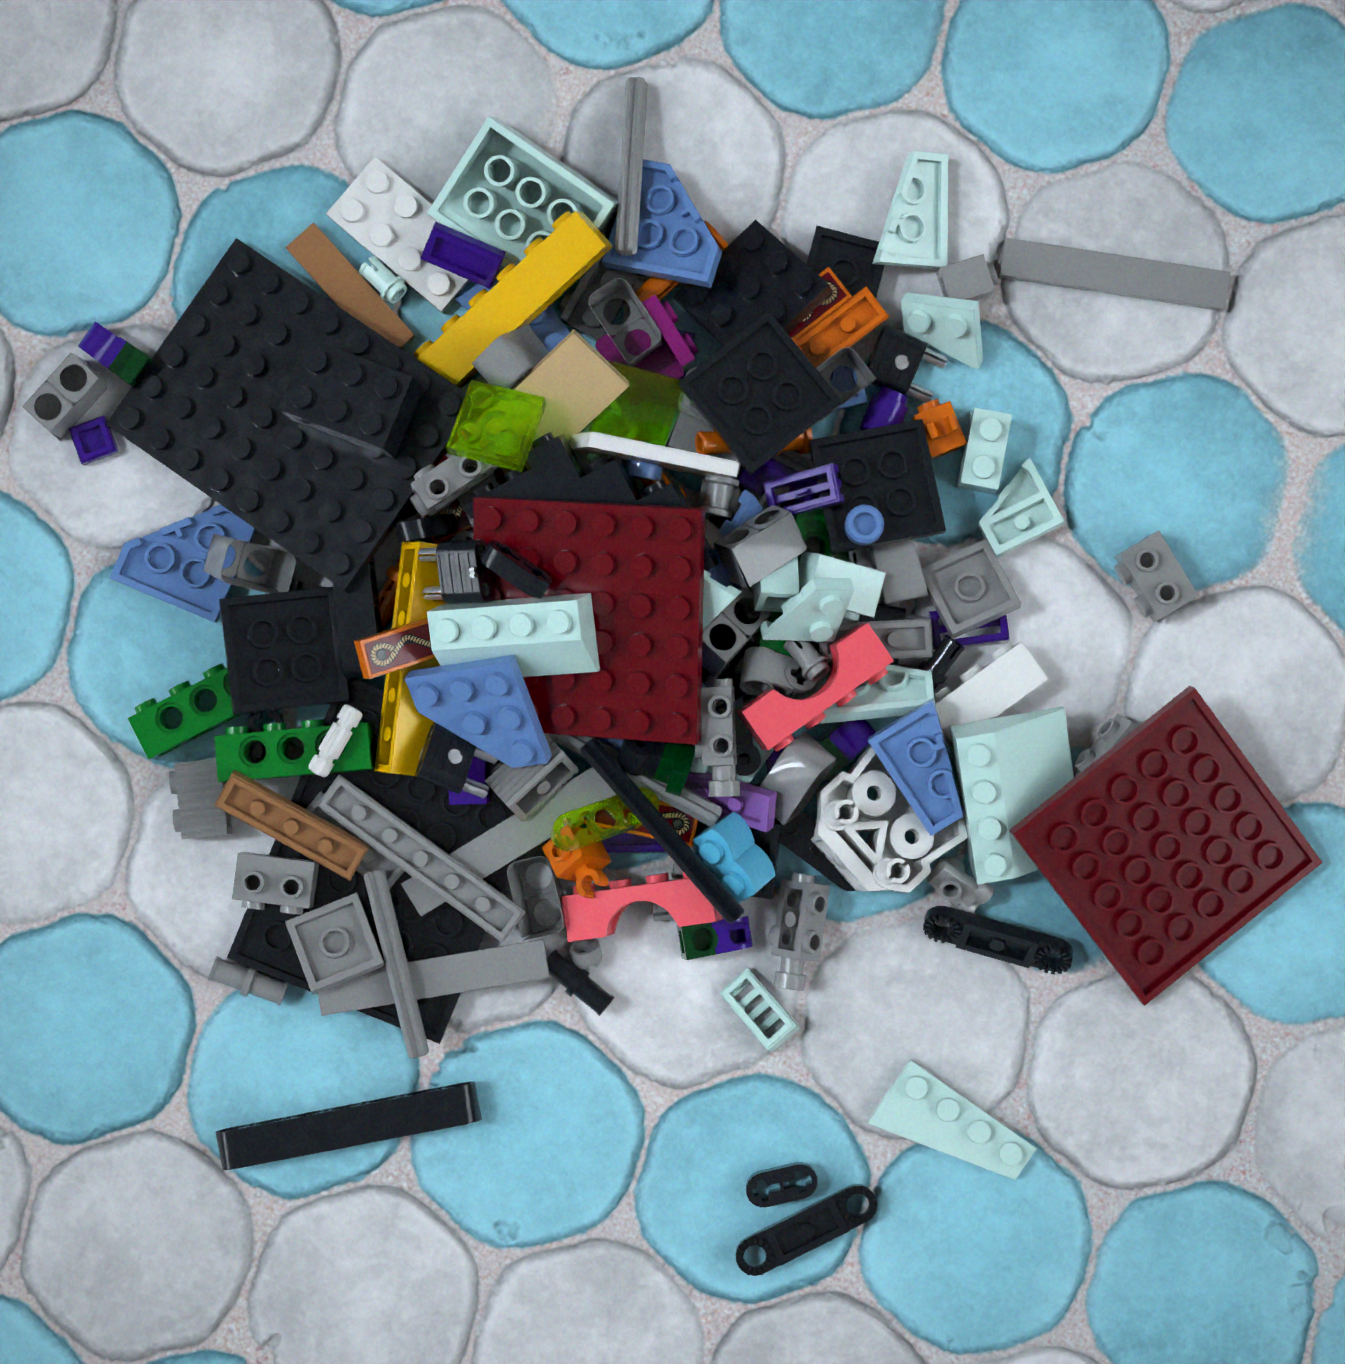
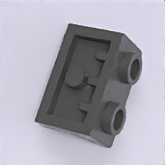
M603 257L580 277L581 280L574 292L569 289L567 290L558 307V310L562 311L560 318L565 325L594 341L606 335L607 332L589 306L590 295L615 278L626 280L631 288L634 287L638 276L631 272L606 268L602 263ZM614 298L606 303L603 313L609 323L613 324L625 303L623 299Z

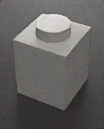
M984 254L940 267L936 274L943 297L978 301L991 297L995 291L993 285L998 284L994 265L992 262L986 263Z

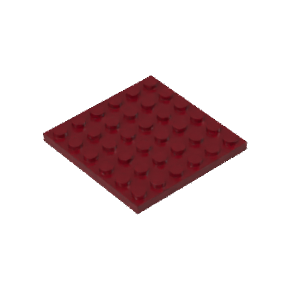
M493 496L474 497L473 540H484L487 545L490 540L499 541L544 570L553 580L544 596L591 593L600 671L523 677L543 732L548 734L697 745L700 742L705 508ZM491 570L493 586L491 600L532 597Z
M1188 686L1009 830L1135 997L1144 1006L1323 863L1196 688Z

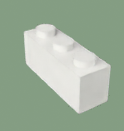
M1009 641L990 654L994 659L984 668H981L977 663L959 676L963 683L951 691L948 686H945L934 694L943 735L951 746L949 726L993 719L1048 680V677L1022 642L1014 646Z

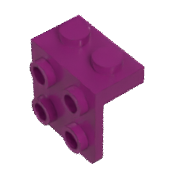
M656 295L643 301L642 304L661 332L663 341L661 348L630 367L608 334L598 339L595 344L597 351L629 381V387L623 393L632 405L640 404L684 377L691 368L697 366L694 357L699 352L688 333L680 335L674 325L678 321L674 310L668 301L661 304ZM636 329L627 334L624 345L630 354L639 356L651 347V338L647 332Z

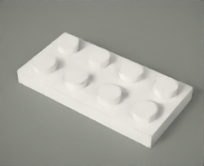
M374 157L328 210L326 215L372 255L376 256L397 276H401L405 283L432 306L443 313L470 280L420 259L435 222L440 223L427 214L432 204L377 157Z

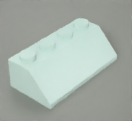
M591 593L543 596L541 599L529 597L491 600L488 602L442 604L427 611L431 649L440 666L515 654L523 677L600 671Z

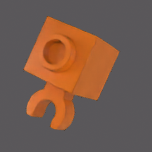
M935 399L917 407L919 413L914 415L911 420L923 419L931 460L959 450L967 444L950 401L940 405L939 400Z
M567 824L542 847L557 878L576 882V889L580 896L590 899L595 897L591 889L593 880L599 886L606 887L609 884L606 874L601 870L611 862V859L596 831Z

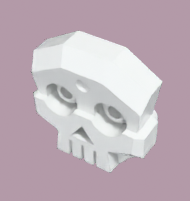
M870 744L847 772L841 771L815 792L817 821L814 836L811 840L825 854L826 858L835 865V868L841 875H844L855 891L889 890L910 893L931 873L929 863L968 838L964 816L930 836ZM869 787L877 791V799L875 801L870 800L867 796V789ZM907 830L912 831L915 835L913 844L905 840ZM870 831L868 845L858 835V832Z

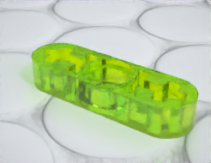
M639 788L656 809L659 810V800L656 794L650 789ZM615 795L561 814L551 828V839L559 849L573 851L642 827L643 825L632 812L628 813L625 818L628 822H624L623 811L629 808ZM599 810L610 811L615 816V826L610 829L599 827L594 819L595 813ZM582 816H586L587 828L579 830L574 836V840H571L568 835L561 836L560 832H562L565 823H568L570 828L582 826L585 821Z

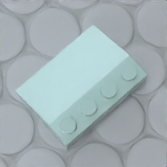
M488 116L427 214L445 226L505 251L506 254L501 265L506 267L511 263H514L515 266L526 257L524 250L537 238L541 237L544 240L554 231L552 224L567 211L571 214L574 211L584 212L599 231L603 233L617 211L618 200L498 117Z
M1064 707L949 726L959 794L968 836L966 842L970 868L977 885L1014 879L1038 870L1009 830L1074 779Z

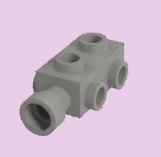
M506 431L492 438V444L483 450L476 441L468 446L465 442L461 443L446 454L447 460L436 467L433 464L427 465L414 475L415 481L411 483V487L415 495L410 497V500L422 518L427 514L431 517L438 511L447 508L450 503L471 489L477 488L483 481L494 475L496 468L505 462L509 465L521 457L520 451ZM469 470H476L473 473H467ZM437 491H443L439 495L434 494Z
M733 679L709 680V687H701L700 742L695 745L696 758H702L703 766H712L713 781H709V797L740 796V780H736L735 767L737 764ZM721 699L727 703V710L723 714H720L716 708L718 701ZM722 738L726 739L729 744L728 750L725 753L718 749V742Z
M793 873L792 880L781 879L780 887L774 892L773 902L777 908L775 925L769 930L768 941L772 946L771 955L781 957L780 971L775 972L774 987L804 991L806 975L802 974L804 961L820 962L830 885L815 883L814 875Z

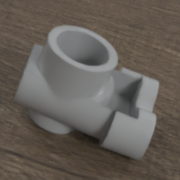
M945 857L939 860L935 868L927 876V882L939 892L943 899L951 903V908L972 914L979 905L985 904L994 893V887L989 883L977 885L976 880L965 873L963 862L955 857Z

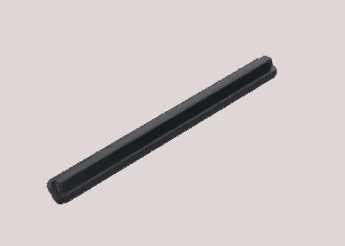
M594 738L584 744L580 749L583 757L721 916L730 924L739 919L744 913L742 906L602 745Z

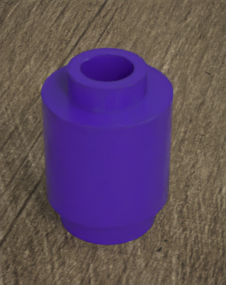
M880 387L878 393L872 395L859 429L866 430L902 423L908 410L905 406L908 397L895 390Z

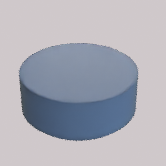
M629 459L625 461L624 466L630 477L656 482L661 480L663 468L660 465Z
M859 505L848 513L844 524L845 533L855 544L870 545L876 542L883 532V516L873 506Z

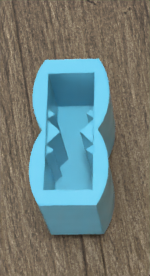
M734 811L719 819L717 823L711 827L709 826L693 839L699 858L714 872L716 878L738 903L757 893L775 877V870L771 860L759 846L754 844V837L749 826Z

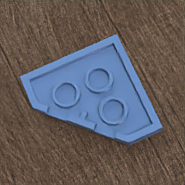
M643 159L637 252L633 256H620L616 252V215L608 240L613 248L603 256V265L610 269L711 288L722 255L720 248L671 165Z
M219 504L208 511L193 517H187L160 528L156 532L124 543L110 579L217 623L220 617L219 599L228 598L233 585L227 584L203 571L213 534L247 541L245 542L246 544L252 542L257 529ZM231 544L228 547L222 569L230 567L235 560V550Z
M515 654L412 670L404 678L417 712L506 765L517 768L545 764L550 760L552 753Z

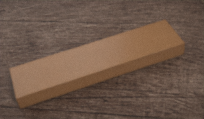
M314 222L285 247L338 307L401 349L415 338L410 329L380 298L376 291Z
M236 770L232 772L214 806L349 881L370 846L359 838Z

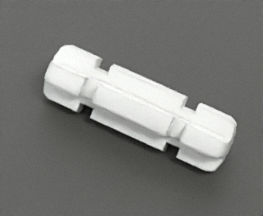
M345 704L337 715V718H339L338 722H333L318 748L320 750L319 754H315L308 765L312 772L321 777L329 775L334 766L333 760L339 758L353 734L351 732L352 727L356 728L362 718V713L351 705Z

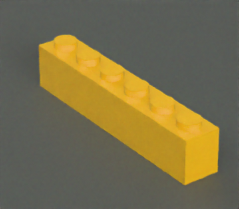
M569 211L565 212L552 224L554 231L544 240L541 237L534 240L524 250L526 257L515 266L514 263L506 266L496 276L499 282L491 290L483 289L468 302L471 308L462 317L457 314L450 318L441 327L443 334L434 343L431 340L426 341L413 355L427 367L461 388L478 372L472 365L473 361L495 339L533 322L613 248L612 244L584 212L574 211L572 214Z
M420 541L402 542L391 629L427 618V611L446 604L443 600H425L423 597L428 594H440L441 592L423 593L425 587L440 586L437 561L421 562L418 558L436 554L418 555V552L422 548L437 547L438 544ZM436 657L386 674L374 771L415 776L421 750L424 747L428 732L434 721L417 712L404 678L409 671L440 666Z

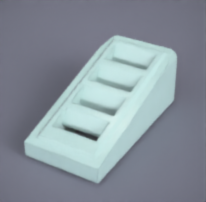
M746 968L719 992L770 1052H774L800 1029L796 1021L749 968ZM751 983L754 989L738 1002L734 997ZM761 995L764 1001L748 1014L745 1008ZM771 1007L775 1012L758 1025L755 1020ZM781 1019L785 1024L769 1038L765 1032Z

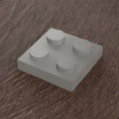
M987 539L921 568L928 596L951 639L957 638L1021 607V601Z
M357 892L285 921L313 995L386 966Z

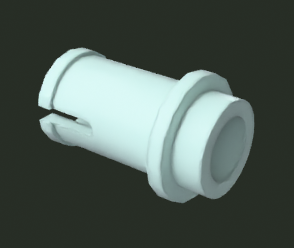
M376 256L370 257L368 261L372 264L371 267L364 262L360 267L359 274L381 293L380 298L384 302L389 301L392 304L398 302L407 291V286L404 284L405 280L401 276L396 277Z

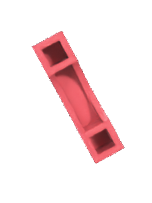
M860 623L829 645L831 670L826 682L816 693L803 699H792L774 689H767L736 711L762 750H770L773 747L775 752L783 749L795 739L792 735L793 732L803 725L806 729L812 728L826 717L823 712L834 703L838 707L843 706L857 695L854 690L865 681L871 685L888 673L885 667L894 660L869 623Z
M684 872L683 878L669 880L668 873L645 876L646 883L632 885V878L609 881L610 888L596 890L595 883H591V889L595 895L593 899L580 896L576 886H572V894L561 896L568 942L602 938L615 934L620 916L626 908L636 901L652 902L663 907L670 913L678 927L712 923L724 918Z

